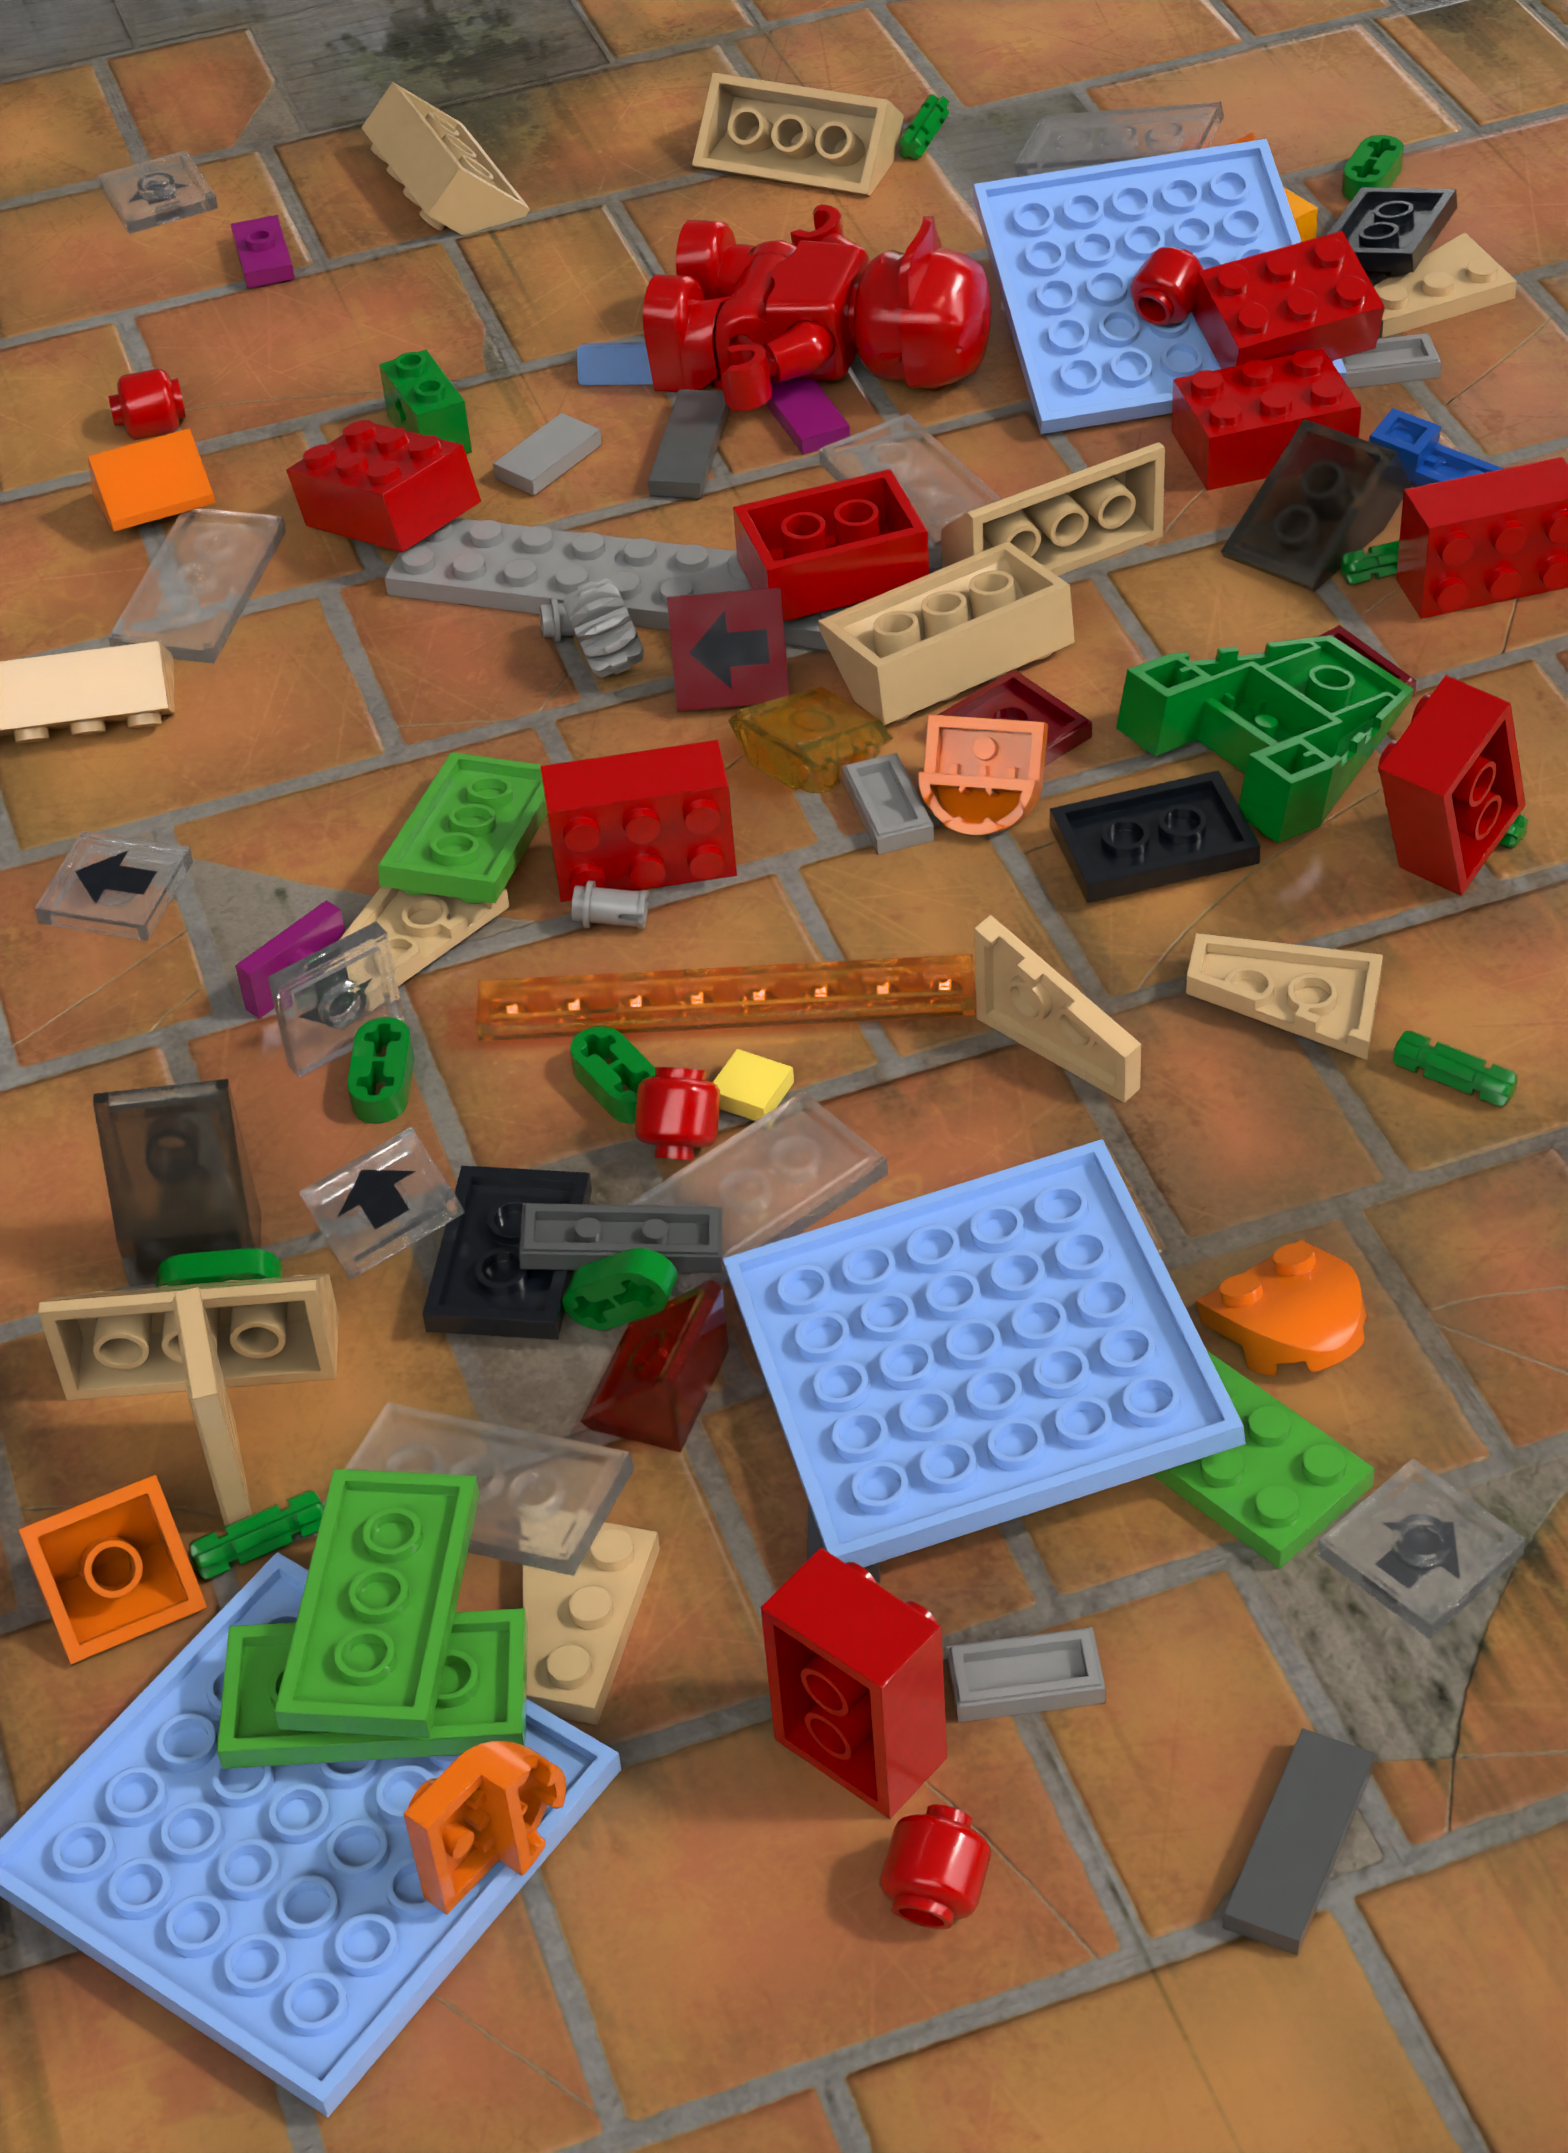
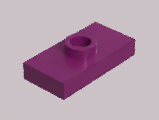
M278 215L231 223L233 239L247 288L295 279Z
M326 900L235 965L245 1010L261 1019L297 991L311 983L309 971L319 966L345 933L341 909Z

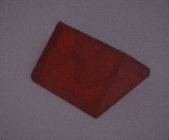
M711 1279L668 1301L665 1308L659 1313L630 1322L580 1422L593 1431L681 1452L729 1351L722 1287Z

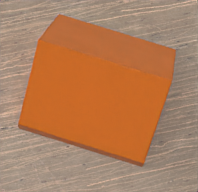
M190 428L88 456L93 496L114 532L216 503Z
M155 1473L18 1528L38 1588L70 1664L207 1608Z

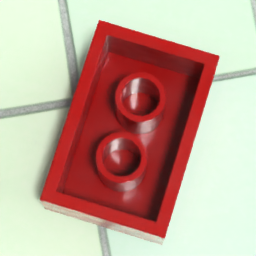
M1339 231L1198 271L1196 281L1197 302L1192 310V314L1220 368L1225 369L1244 365L1252 360L1264 361L1293 355L1301 350L1323 348L1329 359L1333 361L1375 349L1385 307L1344 232Z
M1323 348L1301 350L1293 355L1264 361L1252 360L1244 365L1215 371L1204 370L1191 376L1173 379L1172 433L1207 491L1358 459L1361 405Z
M361 420L346 426L343 429V435L328 444L310 448L303 454L301 461L286 469L306 526L399 552L409 549L481 502L463 444L442 440L434 435L425 436L405 431L404 428H392L375 424L370 420Z
M1563 457L1404 489L1396 580L1421 619L1568 588V464Z
M891 469L733 507L737 561L752 589L781 588L783 621H793L803 616L835 608L849 607L929 574L928 530Z
M1445 675L1432 694H1425L1419 700L1414 709L1410 725L1398 741L1392 740L1385 747L1378 763V772L1381 778L1385 806L1387 807L1399 867L1462 896L1526 805L1511 703Z
M718 740L540 766L560 902L572 901L575 885L586 886L587 881H595V885L598 888L640 891L737 876L729 785Z
M820 1548L760 1607L774 1739L881 1814L891 1819L947 1759L942 1627L926 1608L913 1601L904 1602L879 1586L873 1576L859 1564L854 1562L844 1563L823 1548Z

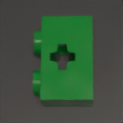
M427 349L419 352H407L394 360L379 364L387 416L396 428H404L405 431L425 436L434 435L442 440L463 444L465 453H472L465 400Z

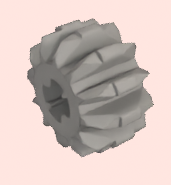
M608 578L594 583L590 581L578 586V590L565 595L563 606L589 666L595 675L600 678L613 673L617 675L631 669V665L642 661L644 654L642 643L614 582Z

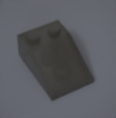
M1303 419L1222 548L1221 553L1223 557L1315 592L1340 570L1341 556L1343 554L1363 549L1385 529L1403 500L1404 489L1411 487L1397 452Z
M228 1079L104 1092L93 1095V1106L116 1240L130 1287L156 1284L157 1268L162 1261L170 1256L245 1248L261 1249V1210Z

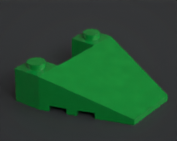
M1332 635L1266 643L1264 653L1239 656V650L1236 646L1218 648L1216 658L1189 661L1190 656L1187 652L1173 653L1127 669L1116 729L1154 756L1198 740L1245 773L1238 806L1248 823L1276 843H1281L1310 831L1323 823L1411 701L1414 691L1413 688Z

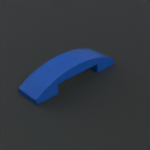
M1395 408L1391 409L1369 437V446L1393 469L1417 486L1504 469L1439 444L1442 426Z

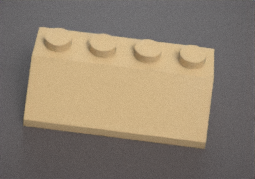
M713 72L692 166L700 169L870 197L894 162L904 115L887 99Z
M391 83L361 128L373 143L370 147L371 151L389 164L386 171L398 182L405 185L402 191L403 194L422 208L419 215L428 224L440 231H443L447 226L461 235H466L523 218L530 211L528 205L460 121L396 83Z
M1160 442L965 513L941 529L942 568L1008 541L1059 576L1163 537L1165 447Z
M1008 541L818 621L819 631L854 701L884 726L891 722L902 721L912 713L937 702L953 699L960 692L983 682L996 680L1005 675L1006 672L1034 660L1047 658L1053 652L1075 643L1070 584Z
M159 641L0 661V737L14 735L15 743H33L49 740L48 730L71 728L72 736L100 734L106 732L105 723L127 720L129 729L154 727L162 724L161 716L175 714L173 656Z
M329 1273L59 1295L39 1302L38 1314L67 1401L187 1391L172 1298L175 1297L174 1292L196 1287L200 1289L226 1388L336 1379L339 1315Z

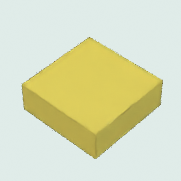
M736 1049L713 1081L720 1089L719 1109L766 1124L794 1084L793 1067Z

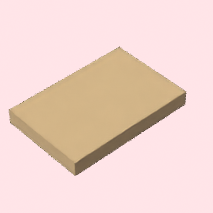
M196 1287L174 1292L175 1297L172 1298L188 1398L223 1522L226 1526L252 1515L235 1418L200 1289Z

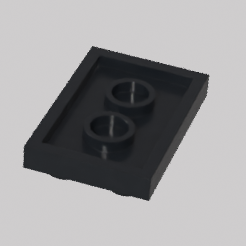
M1361 187L1328 234L1343 231L1365 271H1380L1390 277L1406 275L1416 270L1457 209L1456 189Z
M1219 770L1050 808V828L1087 903L1259 864L1260 844Z
M462 1165L423 1310L426 1332L558 1340L565 1312L562 1300L572 1280L574 1270L520 1269L519 1252L523 1203L589 1204L592 1193L590 1173Z

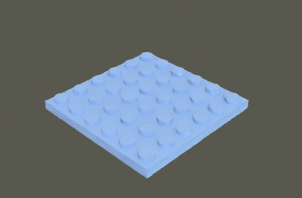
M1267 139L973 184L974 205L1040 434L1171 414L1173 379L1191 376L1199 371L1221 369L1192 312L1187 319L1177 325H1155L1144 320L1137 313L1131 297L1130 285L1134 276L1152 252L1160 247L1185 249L1198 258L1203 269H1208L1302 242ZM1342 358L1331 361L1345 381L1346 369Z
M1103 1139L723 1258L728 1281L824 1548L844 1563L854 1562L862 1567H867L1246 1444L1244 1426Z
M277 1552L0 1839V1896L328 2118L621 1771V1764L617 1751L526 1699L525 1746L539 1753L563 1771L566 1779L564 1805L558 1809L547 1806L537 1828V1833L546 1842L545 1847L523 1876L499 1860L446 1915L423 1897L403 1813L408 1809L409 1803L419 1787L429 1779L438 1778L460 1755L222 1769L217 1747L229 1626L291 1623L297 1621L309 1571Z

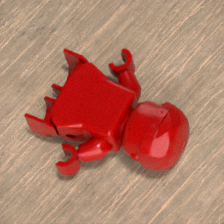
M821 204L814 208V231L808 232L798 229L791 232L792 244L782 240L757 244V246L736 244L734 233L725 222L687 220L680 231L676 248L677 275L655 274L648 284L643 303V331L654 391L702 390L713 381L716 388L723 390L724 400L731 410L748 411L764 405L772 397L771 378L776 383L794 378L839 380L847 374L857 353H859L862 364L875 377L890 381H905L911 389L939 390L944 385L954 384L975 373L984 358L989 340L992 313L987 277L983 267L967 254L949 248H942L934 216H923L920 230L907 247L905 253L892 249L882 252L871 261L865 249L844 237L841 214L838 209L829 205Z

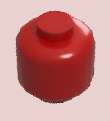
M1160 247L1149 255L1130 285L1134 307L1144 320L1155 325H1177L1187 319L1197 302L1196 281L1198 271L1204 270L1198 258L1188 250L1175 247Z
M162 369L123 375L117 382L118 394L108 396L114 425H125L128 435L134 440L176 432L179 427V419L186 418L178 378L170 379L167 372Z
M655 1067V1076L645 1078L639 1083L635 1135L643 1143L656 1145L655 1158L694 1160V1148L709 1147L716 1141L718 1136L720 1089L715 1083L705 1080L706 1070Z
M933 1804L927 1807L926 1814L906 1816L897 1822L892 1832L879 1881L884 1894L893 1901L891 1910L894 1914L908 1922L923 1927L949 1929L952 1926L953 1920L967 1918L974 1912L979 1903L991 1858V1849L986 1839L971 1828L972 1817L950 1806Z

